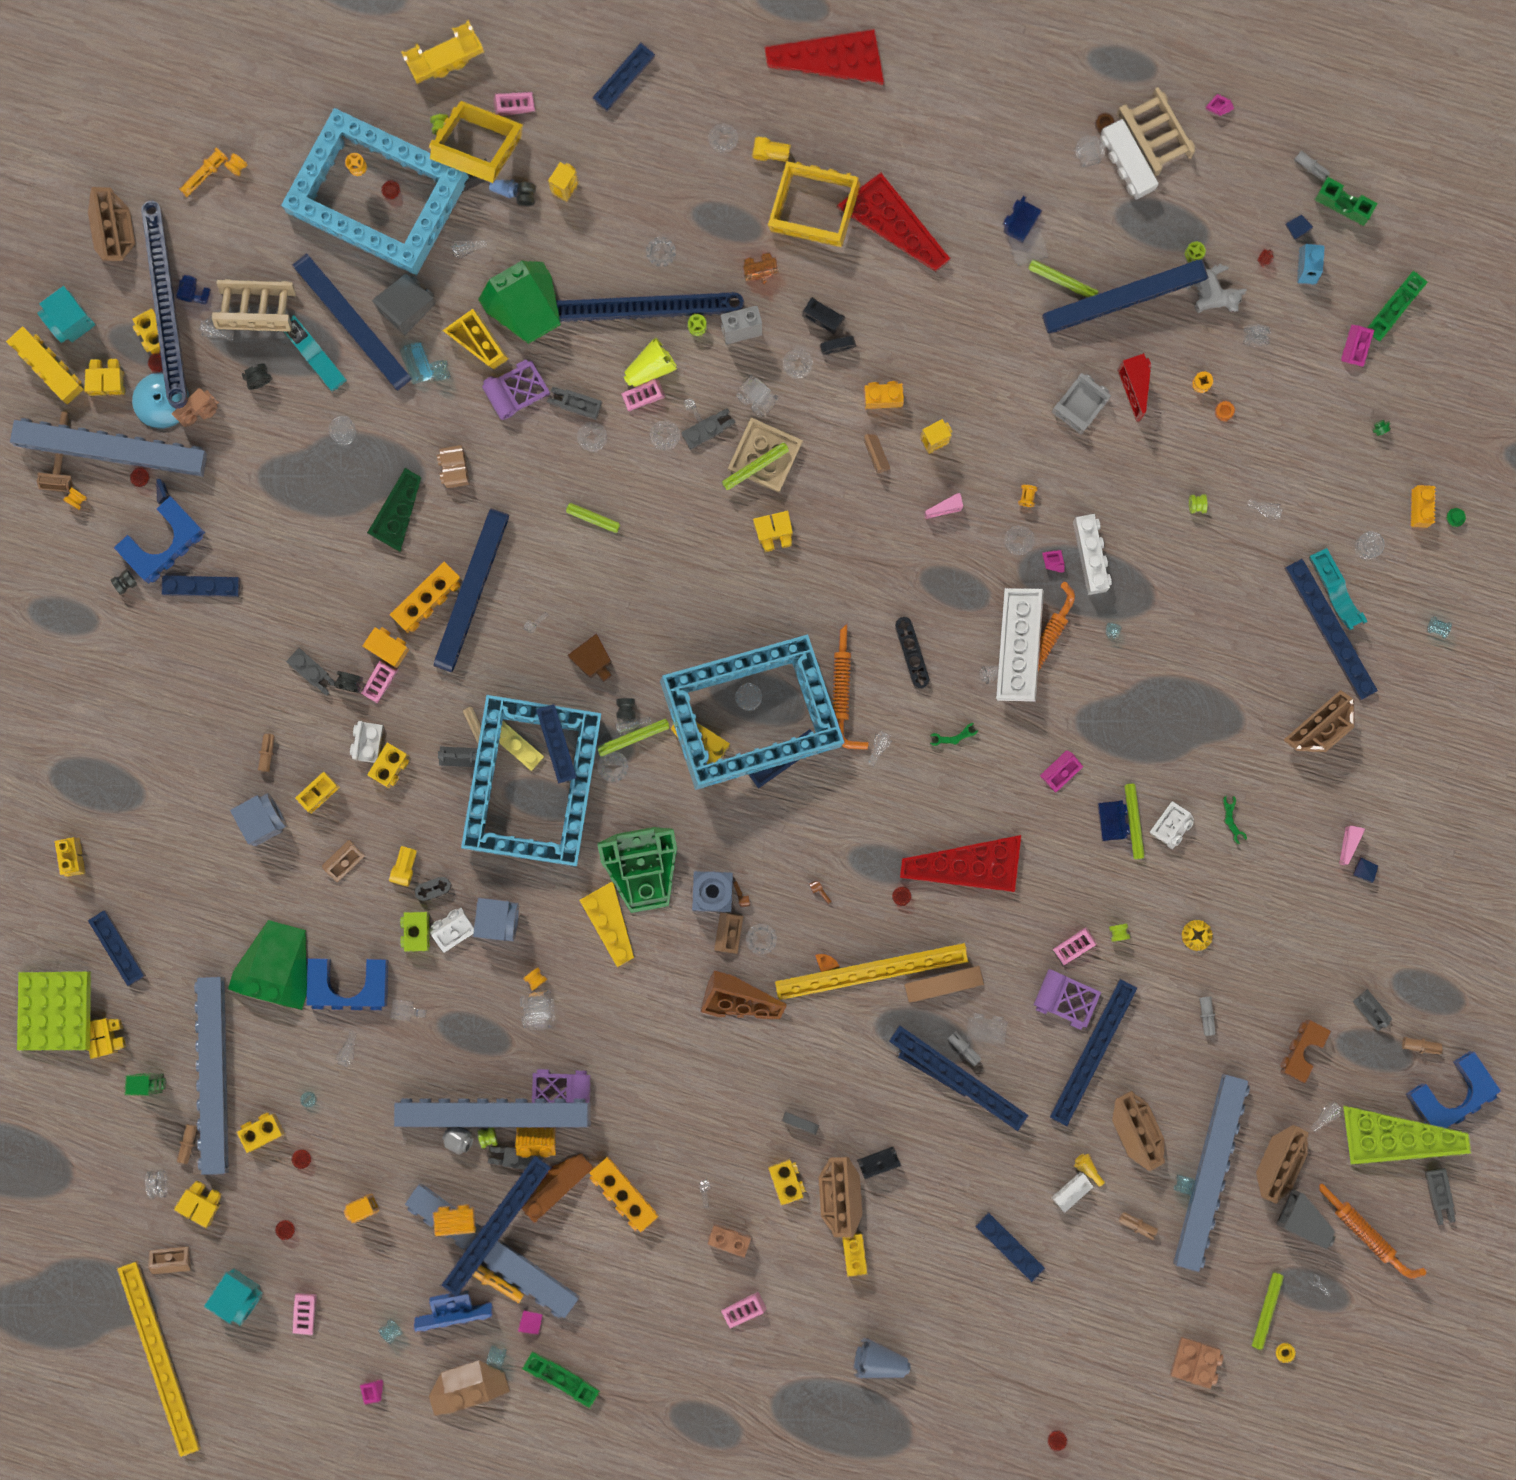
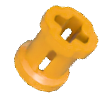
M1026 484L1021 485L1022 494L1018 505L1035 507L1034 497L1038 487Z

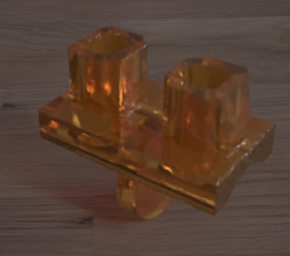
M768 252L761 255V261L754 262V258L751 257L744 259L743 271L745 280L754 279V281L761 279L762 284H766V278L778 273L776 257L773 258Z

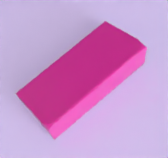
M1351 325L1341 361L1364 367L1374 330L1359 325Z
M1066 750L1040 777L1056 793L1083 766L1073 753Z

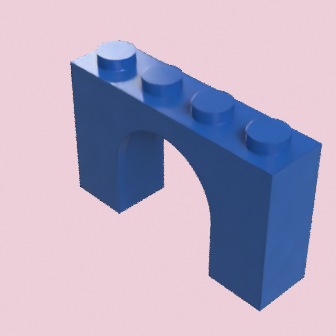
M171 496L157 508L160 514L170 523L174 532L173 542L166 551L160 554H148L129 535L114 547L148 584L155 582L161 576L160 573L163 570L171 568L175 563L174 560L179 556H184L189 551L188 548L193 543H198L205 533Z
M308 959L307 1006H312L314 1010H324V1006H331V1010H343V1006H351V1010H363V1006H370V1010H382V1007L387 1006L389 960L366 959V982L362 991L354 997L344 998L338 995L331 986V959Z
M1469 1051L1453 1062L1464 1077L1468 1089L1465 1100L1455 1108L1442 1106L1427 1084L1421 1083L1406 1093V1096L1426 1124L1450 1129L1449 1126L1452 1124H1459L1466 1119L1465 1115L1470 1112L1475 1113L1479 1111L1483 1103L1486 1101L1488 1103L1492 1102L1498 1097L1497 1094L1501 1090L1475 1052Z

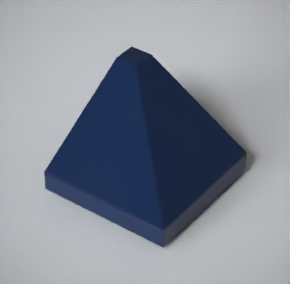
M1302 214L1285 223L1294 240L1313 229L1312 224Z
M156 479L157 503L160 504L170 496L165 482L161 479Z
M1360 858L1353 875L1373 883L1378 865Z

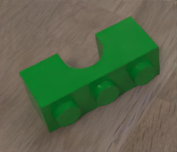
M1327 177L1314 200L1364 226L1378 203L1363 195L1353 197L1343 190L1345 185Z
M163 1073L126 1075L125 1095L149 1096L163 1093V1090L166 1088V1078H163Z

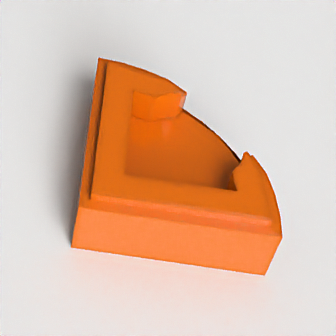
M815 955L821 972L840 967L838 962L829 955Z

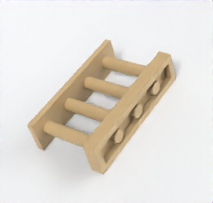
M1159 87L1155 89L1152 95L1153 99L1132 110L1128 109L1125 104L1119 107L1117 112L1118 118L1124 120L1155 177L1160 174L1162 164L1183 153L1190 159L1195 152L1193 142L1188 140L1167 103L1166 94L1161 92ZM1156 105L1159 106L1163 113L1162 115L1143 125H1137L1135 116ZM1165 121L1168 122L1172 129L1171 131L1152 141H1146L1144 132ZM1174 137L1177 138L1181 147L1160 158L1155 157L1153 148Z
M217 280V286L220 294H223L221 312L212 313L215 329L291 331L290 317L285 315L287 296H295L296 294L293 282ZM231 294H242L239 313H229ZM250 295H261L259 313L257 314L248 313ZM269 295L280 296L278 314H266Z

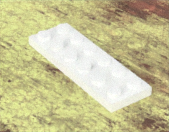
M1005 589L996 696L998 701L1036 702L1043 589Z

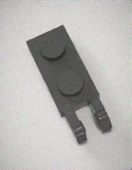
M552 387L551 392L553 394L564 397L562 402L548 398L547 403L597 420L602 401L567 389L565 391Z
M728 408L681 432L690 450L723 433L725 429L736 423L734 419H729L720 426L718 420L730 413Z
M298 648L286 661L315 688L317 687L326 696L329 694L328 690L319 683L325 678L331 686H334L335 681L303 650Z
M490 1146L489 1151L504 1153V1159L490 1158L487 1163L503 1165L502 1167L526 1169L535 1156L523 1158L516 1156V1148Z
M1446 1168L1425 1171L1437 1224L1443 1225L1442 1209H1446L1449 1222L1454 1223V1203Z

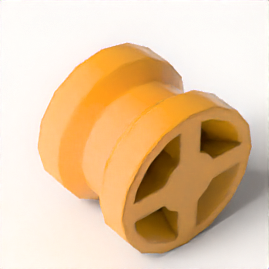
M232 153L231 159L226 161L224 166L231 173L239 177L241 170L246 168L248 164L238 155Z
M351 153L346 157L345 165L352 175L361 176L366 172L367 163L359 153Z
M1206 371L1199 372L1192 381V387L1198 393L1207 392L1213 385V377Z
M71 487L69 495L64 497L63 500L80 510L81 503L86 501L87 497Z
M539 967L523 978L525 982L530 984L532 991L548 980L545 976H542Z

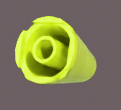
M656 337L624 371V379L629 386L637 387L677 369L673 358L667 350L661 347L663 344Z

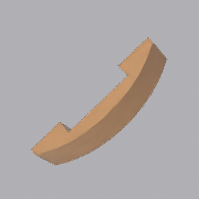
M980 966L904 985L908 1002L911 1003L984 985Z

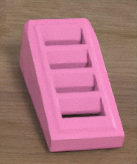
M532 92L495 94L494 107L495 114L503 117L535 111ZM523 99L527 100V106H524ZM516 100H519L520 107H517ZM508 101H511L512 107H509Z
M653 379L622 393L628 411H632L664 398L665 394L659 380ZM653 386L655 387V390H656V392H657V394H655V395H654L653 390H652V388H651V387H653ZM645 389H647L649 393V398H647L645 394ZM637 392H640L642 401L639 400ZM629 395H633L635 404L632 403Z
M957 493L925 511V518L929 519L961 511L963 509L961 494Z
M384 660L379 661L361 694L378 703L399 669ZM382 668L386 669L387 671L390 672V674L385 673V672L382 671L381 669H382ZM379 674L382 677L386 678V681H383L382 679L378 678L377 675ZM375 681L379 683L380 685H382V688L376 686L375 684H373V682ZM371 687L375 691L379 692L378 695L369 691V688Z
M1355 826L1345 828L1339 861L1340 865L1349 864L1365 828Z
M1085 927L1053 950L1062 964L1065 965L1094 947L1097 942L1087 927ZM1082 935L1086 937L1089 944H1085L1081 937ZM1077 939L1083 948L1079 949L1074 940ZM1068 944H1071L1076 951L1074 954L1068 947ZM1063 947L1069 955L1068 958H1066L1061 950Z
M756 1292L724 1308L721 1312L729 1328H732L763 1314L767 1308L759 1292ZM745 1304L748 1305L751 1313H748ZM738 1307H740V1309H741V1311H742V1313H743V1315H744L743 1317H741V1315H740V1313H739V1311H738V1309H737ZM732 1310L737 1318L735 1321L730 1313Z
M295 1294L293 1333L313 1335L317 1295ZM301 1301L310 1302V1305H300ZM300 1309H309V1313L300 1312ZM299 1316L309 1317V1321L299 1320ZM298 1324L309 1325V1328H298Z

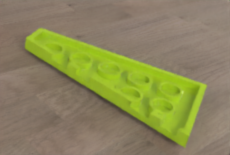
M1343 1105L1350 1164L1471 1154L1469 1134L1466 1132Z

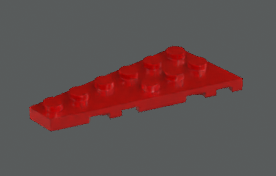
M875 29L764 47L768 68L787 71L797 70L807 74L810 72L821 76L847 80L850 78L860 80V82L870 81L884 85Z
M882 172L859 188L851 218L935 272L950 261L951 258ZM849 196L839 203L836 208L845 212Z
M1022 835L902 858L900 878L1015 892Z

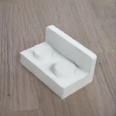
M358 721V724L354 725L353 736H355V742L350 747L352 759L375 763L380 752L383 725Z
M1171 802L1151 829L1150 834L1167 844L1170 849H1173L1180 844L1186 830L1188 831L1192 827L1194 818L1190 812Z
M460 908L452 910L443 920L435 921L429 930L431 936L444 953L472 935L474 927L463 909Z
M1079 1172L1051 1198L1063 1212H1066L1089 1192L1093 1186L1088 1181L1089 1179L1082 1172Z

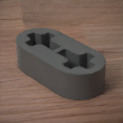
M438 877L416 887L415 896L421 901H428L442 896L451 890V882L445 877ZM441 880L443 883H447L444 891L442 889H434V887L440 885L439 881ZM422 887H424V889H432L431 892H428L426 894V898H424V896L419 895V892L422 891Z
M785 1112L782 1119L787 1124L815 1135L820 1126L788 1112Z

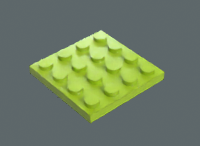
M91 971L18 972L17 1050H90Z

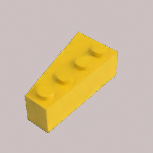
M22 326L6 341L67 405L84 390L80 386L82 381L75 374L71 376L67 372L69 368L62 360L58 362L55 359L57 355L49 347L45 349L42 345L44 341L37 334L33 336Z

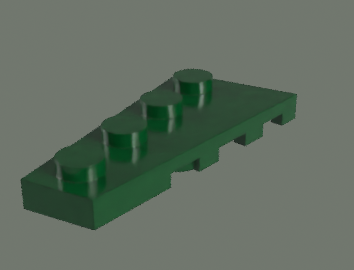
M407 468L403 470L367 532L368 535L399 553L402 549L422 477Z

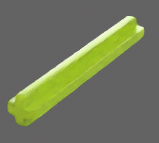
M1032 260L1029 265V270L1086 298L1098 294L1097 290L1036 260Z
M783 442L722 481L726 490L731 489L789 451L788 446Z
M663 719L597 747L600 756H604L669 729V723L666 719Z
M1134 783L1126 784L1124 787L1133 858L1143 859L1144 848L1136 786Z
M1276 1272L1272 1274L1252 1342V1347L1262 1350L1284 1278L1282 1274Z

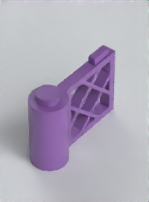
M527 360L516 364V369L499 378L489 377L484 380L482 389L501 420L511 417L517 411L550 394L532 361L527 362ZM529 367L533 372L532 380L521 377L522 372ZM510 377L518 379L515 388L507 386L504 380ZM520 380L531 383L528 392L518 389ZM533 384L541 386L544 391L538 395L530 393ZM516 393L527 395L526 401L518 405L515 400Z
M1048 969L1034 1005L1037 1006V1011L1043 1014H1047L1048 1011L1071 1021V1026L1081 1030L1082 1027L1087 1028L1101 992ZM1068 982L1075 985L1077 993L1070 996L1067 995L1066 987ZM1088 991L1094 993L1092 1002L1085 1004L1082 994ZM1079 995L1082 1006L1073 1009L1069 999ZM1067 1001L1070 1011L1061 1013L1057 1009L1061 1002ZM1084 1008L1086 1013L1083 1022L1077 1020L1074 1013Z
M537 1069V1073H533L532 1102H535V1099H539L541 1096L547 1099L548 1102H554V1099H558L560 1096L566 1099V1102H574V1099H585V1102H590L591 1075H587V1071H575V1074H550L547 1069ZM538 1077H545L550 1083L543 1091L538 1086ZM559 1078H567V1087L563 1091L554 1084ZM551 1086L559 1093L552 1101L545 1094Z

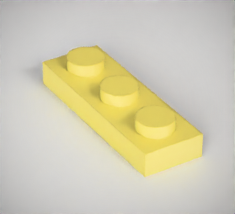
M504 721L502 722L499 743L529 770L533 771L544 756Z

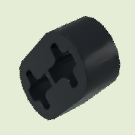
M847 336L823 342L819 346L822 355H829L853 349L856 347L854 336Z

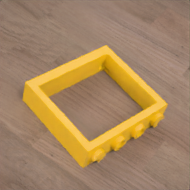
M460 101L457 107H453L450 117L445 119L443 128H439L435 140H431L429 144L431 149L430 159L494 183L521 140L523 124ZM460 119L507 136L491 162L444 145Z
M786 162L768 222L770 231L842 247L860 188L859 178L852 176L851 173L841 174L834 169L823 170L816 165H810L809 167L800 162ZM793 175L851 188L838 233L780 220Z

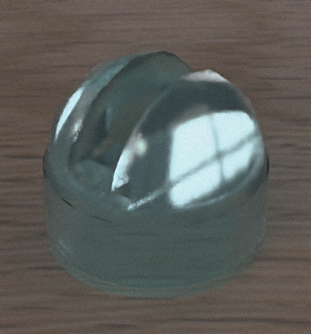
M1107 623L1105 633L1109 638L1111 636L1117 638L1122 627L1115 623Z
M305 1092L300 1097L301 1104L307 1108L314 1106L317 1101L316 1095L313 1092ZM310 1095L312 1098L305 1104L304 1101Z

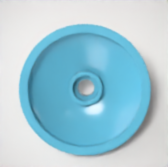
M163 372L153 373L143 378L136 386L132 397L133 409L137 417L144 424L157 429L169 428L179 423L172 415L176 409L169 404L166 397ZM156 395H161L159 400H155ZM174 395L172 401L179 402L182 399V395Z

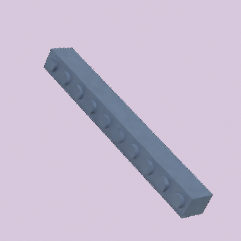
M21 418L20 421L14 420L10 443L15 447L201 477L204 476L207 460L206 452L198 446L186 448L179 443L167 445L161 440L149 442L142 437L130 439L123 434L112 436L104 431L93 433L89 432L86 428L75 430L70 429V426L62 424L56 427L51 426V423L43 421L37 424L25 418Z
M225 977L197 978V982L194 984L195 994L198 997V1001L195 1002V1013H198V1021L195 1022L198 1040L195 1047L196 1052H199V1060L196 1061V1071L199 1072L196 1089L200 1095V1099L197 1100V1111H200V1119L197 1120L200 1139H198L197 1146L198 1150H201V1158L198 1159V1169L201 1170V1175L225 1174L229 1172Z
M1222 1074L1173 1264L1197 1272L1200 1271V1268L1204 1267V1251L1210 1245L1209 1232L1210 1229L1213 1230L1214 1213L1215 1210L1218 1211L1220 1206V1199L1218 1197L1220 1191L1224 1190V1174L1229 1170V1155L1233 1153L1235 1148L1233 1139L1235 1134L1237 1135L1239 1132V1116H1242L1244 1113V1097L1248 1096L1250 1090L1249 1081Z
M403 1098L401 1102L394 1103V1127L591 1126V1102H585V1099H574V1102H566V1099H554V1102H547V1099H535V1102H527V1099L521 1098L516 1099V1102H508V1099L500 1098L496 1099V1102H489V1099L481 1098L477 1099V1102H470L468 1098L458 1099V1102H451L450 1098H441L439 1102H431V1098H422L420 1102H412V1098Z
M422 1183L416 1187L405 1203L408 1206L407 1210L416 1216L417 1214L421 1215L424 1218L423 1221L431 1227L434 1225L433 1212L438 1211V1207L450 1206V1210L457 1209ZM476 1223L475 1233L445 1235L444 1237H451L456 1240L455 1244L463 1250L465 1248L468 1249L483 1227ZM500 1239L484 1259L488 1263L487 1267L495 1273L497 1271L502 1273L504 1280L510 1284L516 1283L520 1286L519 1290L525 1295L530 1293L535 1297V1302L542 1307L546 1305L551 1308L550 1312L558 1318H561V1316L566 1318L580 1297Z

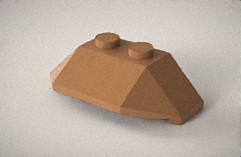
M92 187L88 217L94 250L103 261H122L135 245L129 208L113 193L114 191L110 187Z
M1340 690L1284 739V742L1296 751L1327 752L1355 727L1353 698Z
M1132 1091L1116 1098L1112 1122L1128 1156L1148 1171H1152L1164 1164V1137L1148 1103Z
M1292 1125L1271 1138L1256 1172L1261 1197L1277 1204L1281 1198L1285 1197L1292 1190L1308 1154L1307 1131Z
M831 1157L819 1175L821 1217L832 1231L834 1237H854L862 1217L860 1174L849 1157Z
M477 1360L441 1372L429 1395V1399L435 1416L452 1413L490 1401L510 1392L504 1371Z

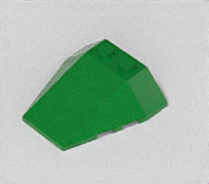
M520 261L490 278L478 298L487 315L495 318L502 326H506L513 334L527 344L561 325L552 275L543 262Z
M651 827L615 834L597 843L601 864L605 867L630 913L669 906L677 853L674 829Z
M268 920L233 970L228 990L270 1003L303 1010L307 997L306 930Z

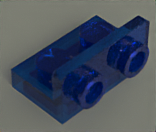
M1024 195L1021 200H1016L1012 208L1014 211L1011 216L1007 215L1003 222V233L1021 243L1025 241L1042 214L1041 209L1026 202L1027 197Z
M1123 800L1097 803L1102 842L1127 839V835L1130 834L1129 823L1125 821L1128 811L1127 805L1123 804Z

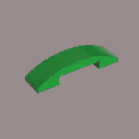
M1414 270L1367 327L1374 330L1373 338L1379 342L1383 339L1428 283L1427 280Z
M533 1351L522 1367L524 1371L538 1379H543L567 1393L574 1400L589 1409L600 1390L578 1375Z

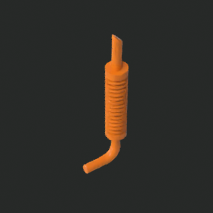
M1067 582L1061 584V588L1067 595L1065 604L1059 614L1053 613L1041 634L1042 636H1040L1038 672L1042 668L1043 662L1046 661L1047 656H1049L1050 649H1053V646L1059 639L1058 636L1061 635L1060 633L1063 632L1062 630H1064L1068 623L1065 617L1074 603L1075 592Z
M847 623L840 629L839 652L834 653V659H836L834 663L836 664H834L835 675H833V678L835 679H833V682L835 683H833V689L835 690H833V693L835 694H833V697L835 698H833L832 707L834 708L833 710L844 740L842 746L847 749L868 750V742L849 741L844 737V720H849V714H847L849 713V710H847L849 706L847 705H849L848 701L850 700L848 698L850 697L848 695L850 693L848 691L850 690V687H848L850 683L848 682H850L849 671H851V668H849L851 667V664H849L851 663V653L847 652Z
M1323 1183L1320 1185L1319 1191L1337 1208L1335 1214L1352 1229L1366 1246H1369V1249L1383 1263L1390 1262L1402 1275L1411 1279L1426 1275L1424 1268L1411 1270L1403 1265L1395 1257L1397 1251L1357 1213V1210L1348 1201L1342 1203Z

